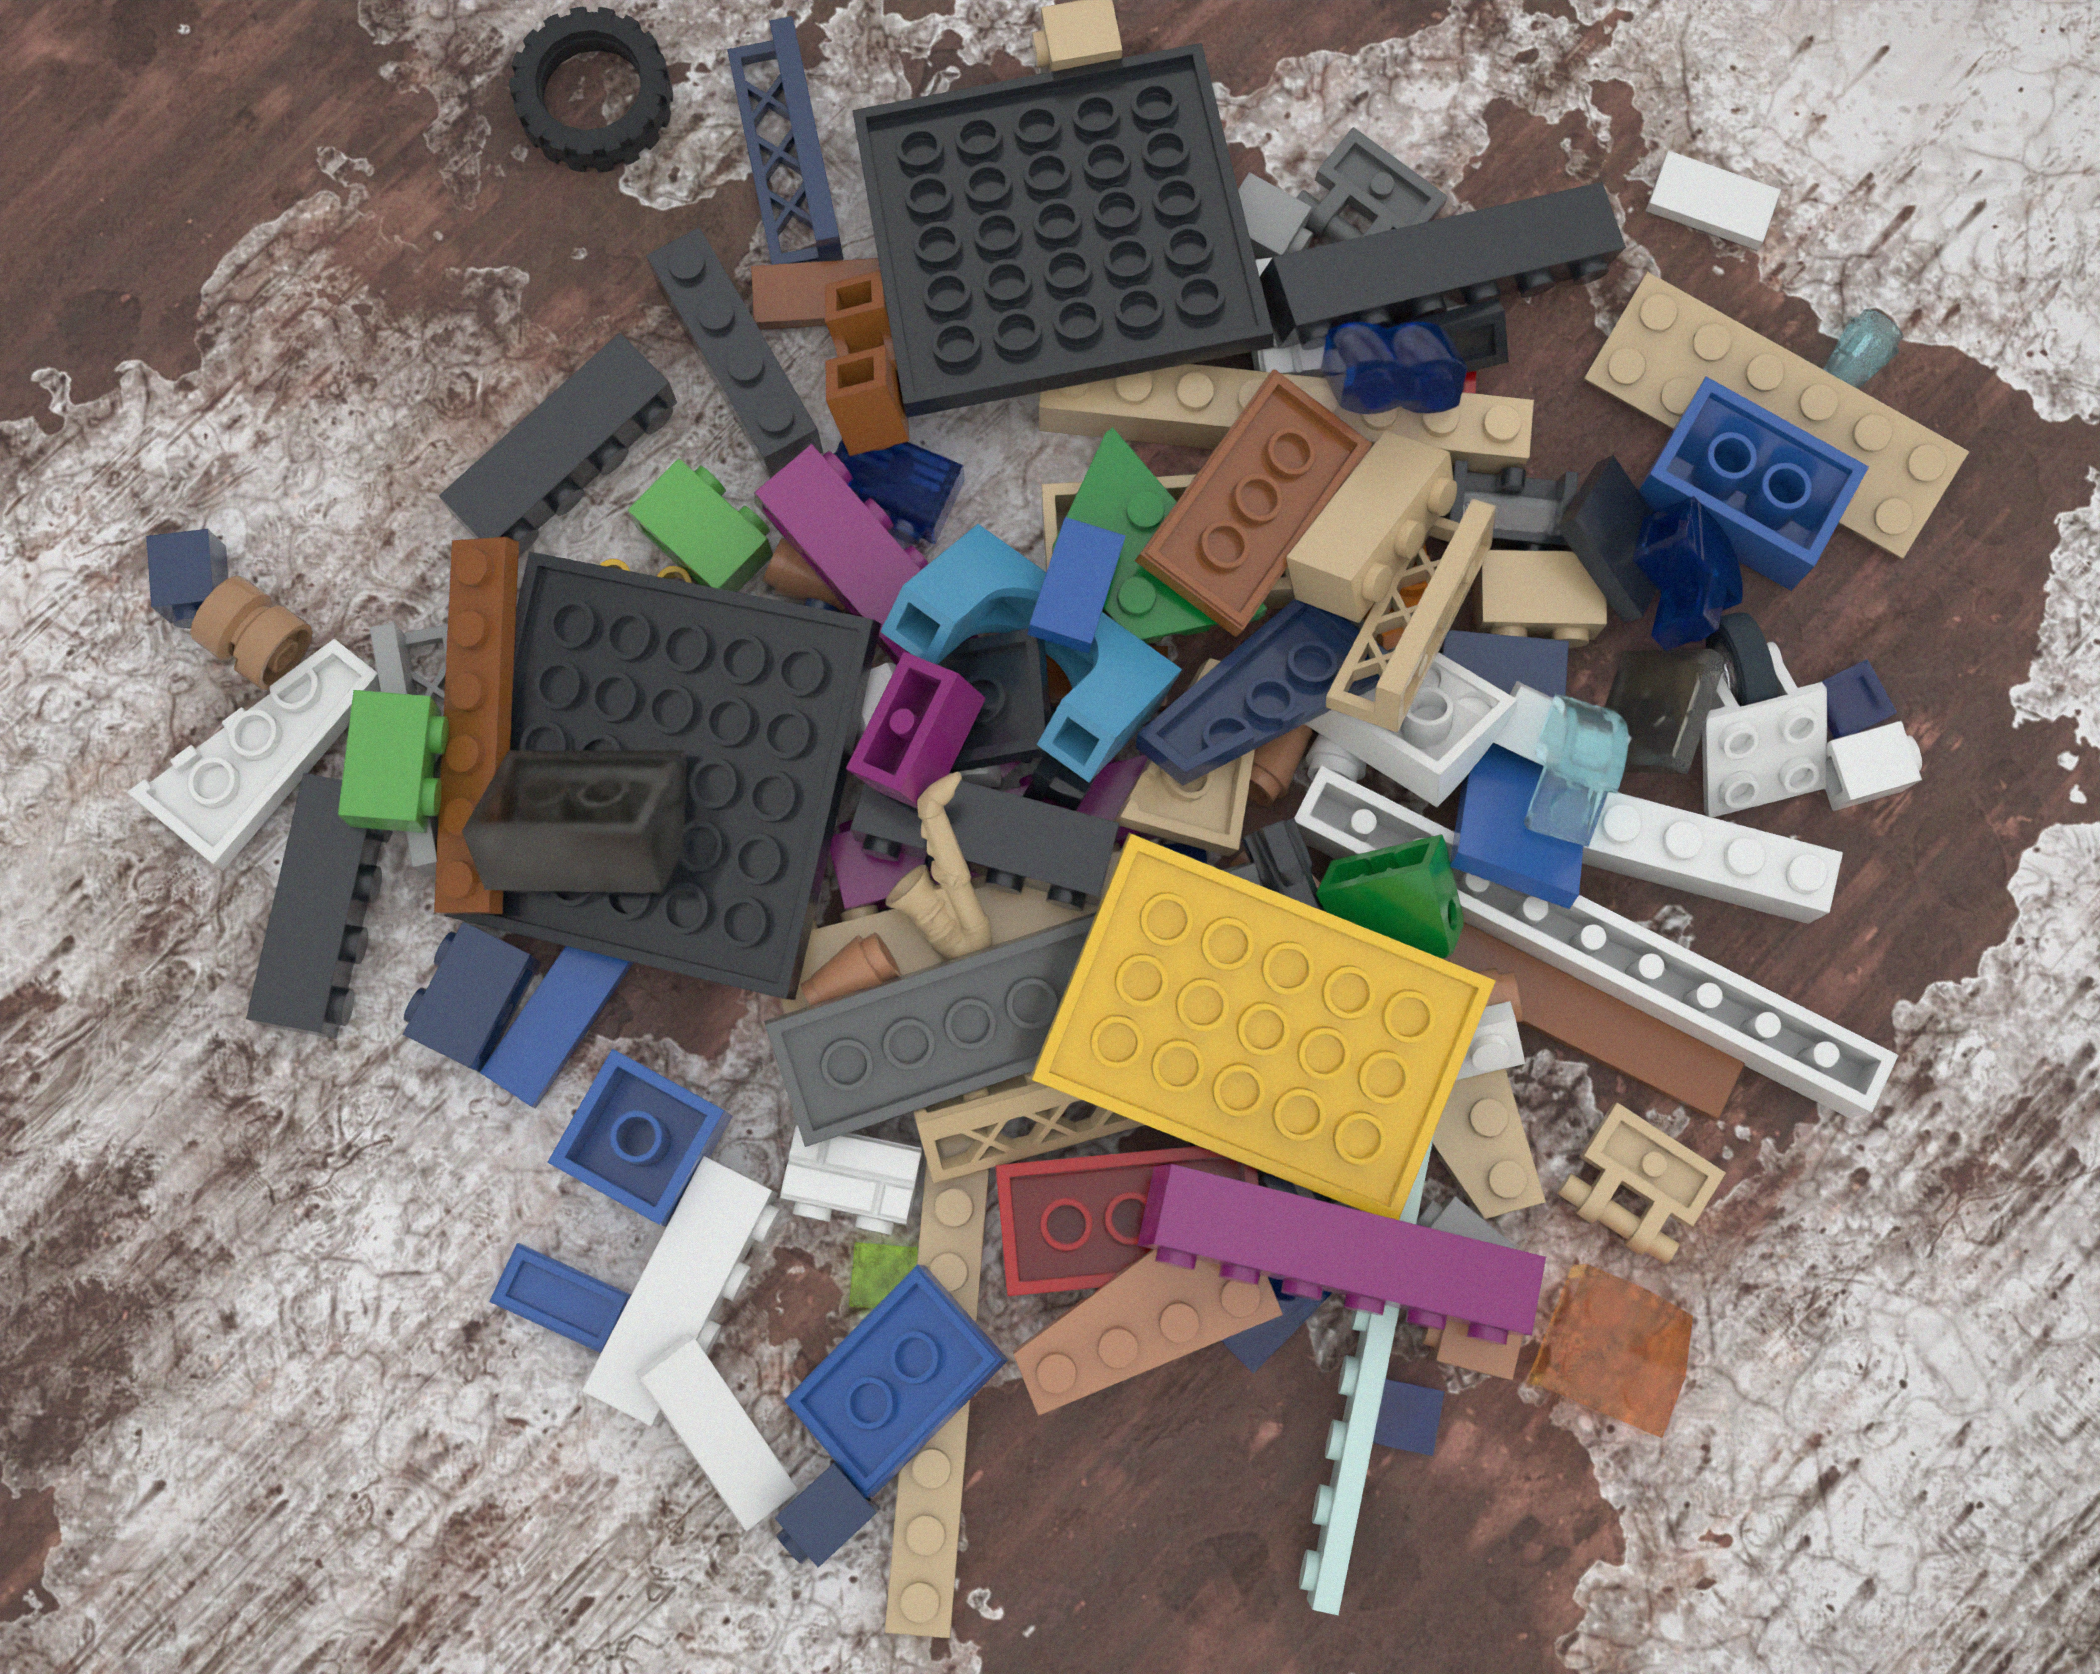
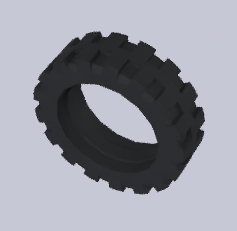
M576 7L570 9V15L560 18L557 13L543 21L545 27L538 32L533 29L527 34L523 40L525 48L522 53L516 51L511 66L515 75L514 78H509L510 94L514 101V109L528 139L535 148L540 147L546 158L556 164L563 161L568 164L569 169L578 172H586V167H596L598 173L614 170V164L624 161L627 166L640 159L639 152L645 147L651 150L660 140L658 132L661 126L667 128L670 121L671 111L669 104L673 102V88L665 58L660 52L657 41L649 31L644 33L641 30L640 23L628 15H625L622 19L616 16L613 9L598 7V12H587L586 7ZM603 51L620 55L633 64L639 74L641 85L637 101L624 117L602 128L582 130L563 125L554 119L546 109L544 92L549 77L561 63L579 53Z

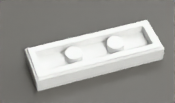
M688 1333L635 1373L739 1525L746 1532L799 1491L692 1335Z

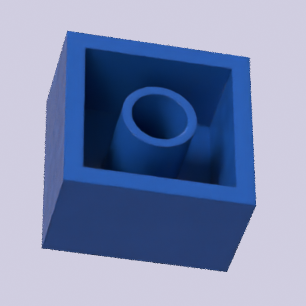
M612 1049L547 1163L658 1225L667 1227L703 1156L710 1158L733 1116L700 1096Z

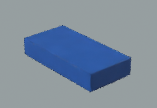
M1067 517L1064 518L1027 635L1089 654L1121 554L1125 535Z
M517 1243L489 1302L602 1353L632 1294L526 1245Z

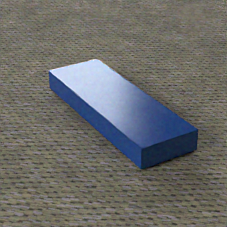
M565 946L480 1073L536 1109L634 962Z

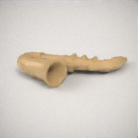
M959 772L946 775L929 785L917 799L918 817L922 820L921 836L927 840L928 855L932 856L935 860L932 861L931 866L934 880L930 876L929 868L926 865H919L903 876L891 889L886 898V905L899 909L911 917L914 925L919 927L924 933L925 940L931 943L934 951L941 954L947 961L990 947L993 943L990 919L988 914L983 912L970 882L971 875L944 810V805L954 797L956 787L962 779Z

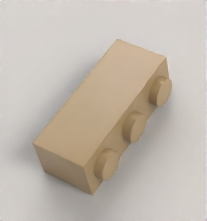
M1385 430L1287 555L1286 559L1295 599L1359 623L1374 602L1378 603L1384 599L1390 589L1393 577L1405 561L1417 555L1422 547L1426 533L1439 516H1445L1452 508L1457 495V483L1453 480L1450 452Z

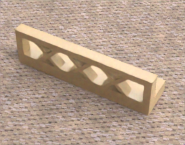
M1472 498L1460 523L1443 517H1439L1426 533L1422 547L1417 555L1405 561L1393 577L1390 589L1384 599L1378 603L1375 602L1326 696V708L1398 733L1492 545L1496 506ZM1428 536L1450 542L1442 558L1430 562L1423 549ZM1415 561H1416V563H1417L1418 566L1412 568L1413 565H1414V563H1415ZM1426 581L1428 586L1418 605L1406 608L1399 594L1401 588ZM1393 608L1394 612L1388 614L1390 609ZM1403 627L1404 632L1394 652L1382 655L1375 641L1377 635ZM1367 654H1368L1369 657H1370V659L1364 661L1365 658H1366V656H1367ZM1379 674L1380 679L1376 685L1375 702L1348 693L1354 681Z
M1033 1071L913 1111L933 1184L992 1168L996 1165H1003L1133 1129L1145 1124L1099 1106L1090 1118L1074 1122L1062 1117L1061 1115L1070 1103L1080 1101L1081 1099L1033 1081L1031 1079ZM1025 1116L1037 1122L1030 1133L1025 1136L1012 1139L999 1133L1007 1121ZM960 1133L975 1139L967 1152L940 1159L935 1140Z

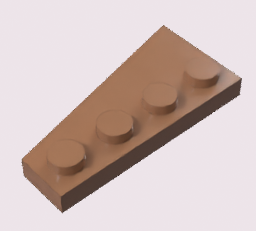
M1152 1249L1139 1260L1130 1263L1114 1275L1109 1282L1089 1297L1080 1300L1013 1350V1355L1038 1416L1283 1315L1268 1277L1260 1275L1258 1285L1230 1281L1218 1277L1221 1265L1197 1260L1195 1270L1172 1267L1155 1262L1157 1250Z

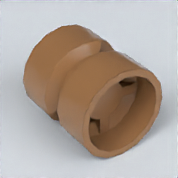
M236 575L219 584L206 597L193 619L190 635L196 643L218 659L229 660L235 658L234 670L258 688L269 690L273 683L298 666L308 650L313 631L308 623L286 607L280 605L271 607L272 601L268 594L244 577Z

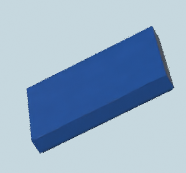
M1492 743L1479 762L1462 780L1450 867L1570 909L1579 896L1589 787L1498 744Z
M917 1264L784 1401L865 1497H874L1009 1359L925 1265Z

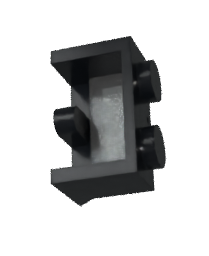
M1456 460L1453 463L1452 472L1453 480L1457 483V495L1452 508L1444 518L1460 523L1473 498L1496 506L1492 545L1489 550L1497 547L1517 549V551L1565 552L1570 548L1557 526L1577 494V472L1566 471L1558 481L1526 478V470L1522 468H1502L1495 475L1467 472L1468 461Z

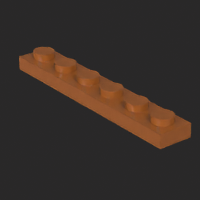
M508 537L452 540L443 716L448 717L449 735L446 752L441 756L440 780L442 793L438 818L434 913L484 915L502 914L519 557V542Z

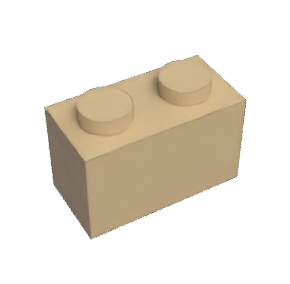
M1489 550L1472 583L1473 632L1564 640L1569 641L1568 648H1575L1589 644V639L1594 640L1607 625L1606 598L1574 552Z

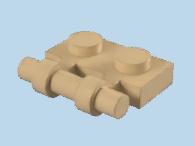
M1614 1103L1580 1155L1581 1159L1600 1170L1594 1183L1590 1186L1572 1173H1569L1559 1187L1557 1194L1577 1207L1575 1213L1592 1224L1598 1220L1624 1237V1245L1641 1256L1647 1252L1666 1265L1673 1258L1679 1247L1678 1242L1660 1231L1667 1218L1670 1216L1686 1227H1693L1726 1172L1621 1104ZM1620 1184L1649 1202L1640 1217L1611 1199Z

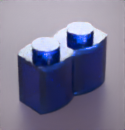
M1365 322L1346 323L1333 327L1327 331L1321 370L1339 406L1347 411L1358 414L1383 413L1399 406L1412 412L1424 414L1451 410L1460 404L1468 368L1447 331L1438 325L1425 322L1400 324L1388 330Z

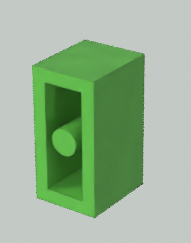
M678 458L628 509V512L636 528L676 565L685 569L698 585L738 592L772 558L773 552L766 537L770 529L747 506L744 505L737 511L721 497L726 492V489L706 468L700 465L693 471Z
M353 690L338 815L350 827L427 833L429 816L438 815L441 804L440 778H433L436 754H445L449 735L448 717L441 716V710L431 696Z

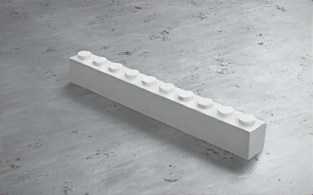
M1322 765L1295 816V821L1304 843L1334 859L1442 834L1451 860L1454 839L1453 831ZM1452 868L1464 922L1744 1062V1065L1848 1118L1873 1112L1898 1058L1897 1054L1580 895L1572 907L1567 909Z

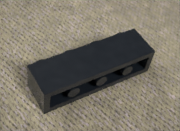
M700 227L646 255L657 286L769 479L811 444L820 454L823 453L819 432Z
M618 333L439 495L440 499L450 513L475 539L508 537L519 542V555H521L533 545L539 535L538 529L555 514L557 516L564 515L578 504L584 494L583 488L600 473L607 475L617 469L626 459L629 452L628 447L644 433L648 435L653 434L667 423L673 413L672 407L677 404L670 382L621 333Z
M303 773L246 1020L266 1027L337 1039L340 1025L346 1026L353 1011L354 990L349 988L353 966L362 962L367 949L368 929L362 927L367 904L376 901L381 887L382 870L380 866H376L381 842L387 843L392 836L393 830L350 827L338 815L342 780Z
M962 780L959 782L954 797L944 805V810L949 818L969 872L986 876L984 884L1002 892L1020 895L1023 886L1048 893L1046 901L1061 908L1083 911L1085 903L1094 906L1099 905L1120 823ZM864 782L850 829L854 840L863 843L861 851L889 861H898L900 853L925 859L923 865H926L929 871H931L932 861L935 860L932 856L928 855L927 840L921 836L922 820L918 817V809L879 793Z

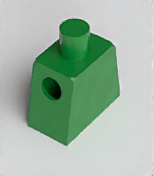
M1442 834L1332 860L1316 893L1327 913L1441 959H1445L1453 954L1464 926V916L1452 867H1450L1446 842Z

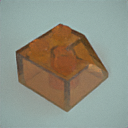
M1589 1264L1572 1265L1526 1384L1643 1435L1663 1438L1686 1377L1693 1315L1643 1287Z

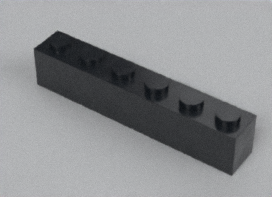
M1603 182L1275 256L1261 273L1260 280L1278 349L1300 344L1303 350H1312L1329 344L1339 334L1356 331L1359 337H1366L1379 333V328L1390 326L1394 321L1406 318L1413 320L1448 310L1447 308L1458 305L1468 306L1495 298L1500 300L1503 295L1520 292L1522 298L1534 297L1550 290L1556 283L1573 279L1575 285L1588 284L1605 276L1609 272L1608 266L1626 246Z

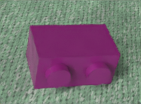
M903 652L846 769L875 791L918 809L917 799L927 787L949 774L986 698L958 673Z

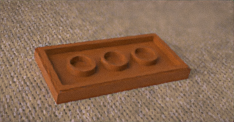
M1273 369L1134 561L1233 636L1237 637L1247 626L1288 567L1287 555L1358 466L1373 443L1276 369Z

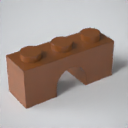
M880 270L825 284V323L838 356L837 358L825 360L826 402L849 455L853 456L873 450H884L893 445L908 442L909 421L903 404Z

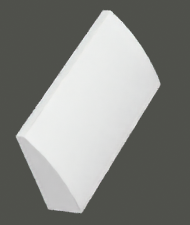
M1347 619L1360 630L1365 623L1363 619L1359 623ZM1395 648L1389 649L1387 651L1389 653L1394 652ZM1438 652L1398 733L1334 710L1305 723V725L1435 807H1438L1469 774L1495 741L1516 710L1518 700ZM1376 688L1359 697L1375 702Z

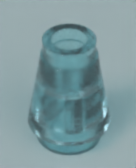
M1864 309L1858 318H1849L1823 370L1860 389L1899 354L1897 345L1901 342L1904 335L1899 327L1884 315L1871 309Z

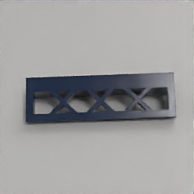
M793 16L769 20L773 40L727 49L771 264L844 260ZM777 59L780 74L767 93L745 80L743 65ZM783 90L787 105L777 100ZM749 97L759 102L753 112ZM769 109L791 123V129L778 147L757 135L756 127ZM794 144L798 159L788 154ZM761 151L771 156L765 166H763ZM781 163L800 174L803 179V183L790 201L769 190L767 185L768 180ZM805 198H807L810 214L799 208ZM772 205L782 210L776 221ZM793 217L813 230L816 246L782 253L778 237Z

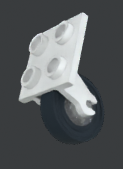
M1732 613L1710 621L1705 637L1706 659L1699 661V665L1704 671L1703 675L1700 676V682L1712 708L1710 711L1701 713L1705 814L1713 818L1825 789L1827 752V688L1825 685L1819 682L1797 688L1783 664L1779 648L1774 642H1766L1759 625L1748 613Z

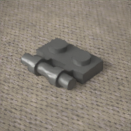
M1352 127L1317 170L1315 181L1330 191L1322 202L1306 190H1302L1296 197L1312 207L1306 229L1319 239L1325 235L1335 243L1432 221L1443 209L1448 198L1446 194L1354 127ZM1347 205L1372 222V225L1365 233H1362L1339 216Z

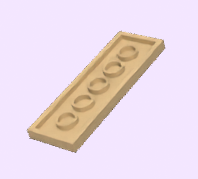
M1649 272L1646 273L1584 378V381L1673 430L1702 381L1707 376L1864 463L1869 468L1838 524L1899 559L1905 557L1969 453L1968 450Z

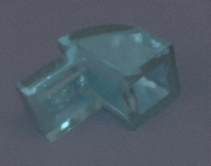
M1555 693L1534 751L1545 765L1524 820V825L1528 830L1589 847L1608 793L1617 794L1626 762L1628 748L1627 725L1624 719L1614 710Z

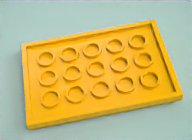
M1128 833L1031 1074V1079L1362 1211L1399 1220L1496 980Z

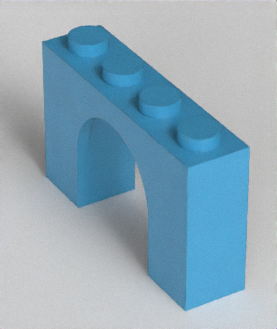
M977 524L902 586L880 632L910 654L937 665L969 637L983 633H1006L1029 628L1047 572ZM1103 612L1101 613L1089 654L1045 640L1046 654L1056 661L1065 672L1072 690L1061 700L1037 745L1087 782H1090L1156 714L1182 671L1180 667Z

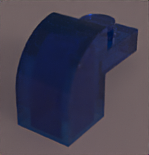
M1695 496L1643 518L1633 561L1661 591L1651 636L1665 651L1691 641L1703 640L1711 633L1718 631L1723 610L1742 603L1743 582L1735 551L1721 526Z

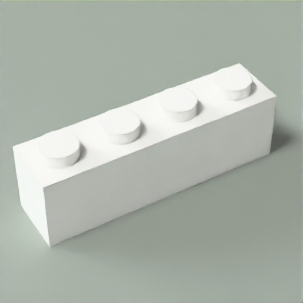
M1596 787L1588 795L1582 864L1807 924L1830 913L1843 852Z
M703 1156L582 1389L583 1392L649 1426L661 1423L664 1417L663 1413L635 1373L688 1333L696 1339L705 1354H709L721 1330V1325L713 1320L724 1298L734 1302L751 1271V1267L743 1263L754 1240L764 1244L776 1224L781 1209L773 1206V1203L778 1193Z

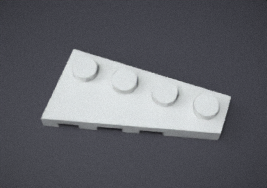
M333 639L270 686V694L247 711L242 707L222 721L223 729L197 748L193 745L188 746L170 760L173 766L151 782L146 779L142 780L127 793L208 861L224 871L299 784L303 773L307 774L349 726L353 690L375 692L380 690L378 673L337 640Z

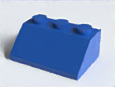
M1706 376L1655 458L1638 491L1656 516L1792 591L1816 565L1869 466Z

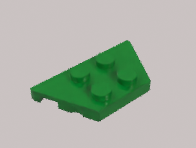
M1112 427L1105 433L1066 516L1067 518L1126 536L1102 612L1146 644L1159 642L1165 636L1174 634L1187 636L1209 631L1211 626L1219 624L1134 561L1173 508L1176 501ZM1058 533V535H1057V537H1056V540H1055V542H1054V544H1053V546H1052V554H1053V551H1054V548H1055V545H1056V542H1057L1059 533ZM1263 603L1249 622L1257 621L1265 615L1267 607Z

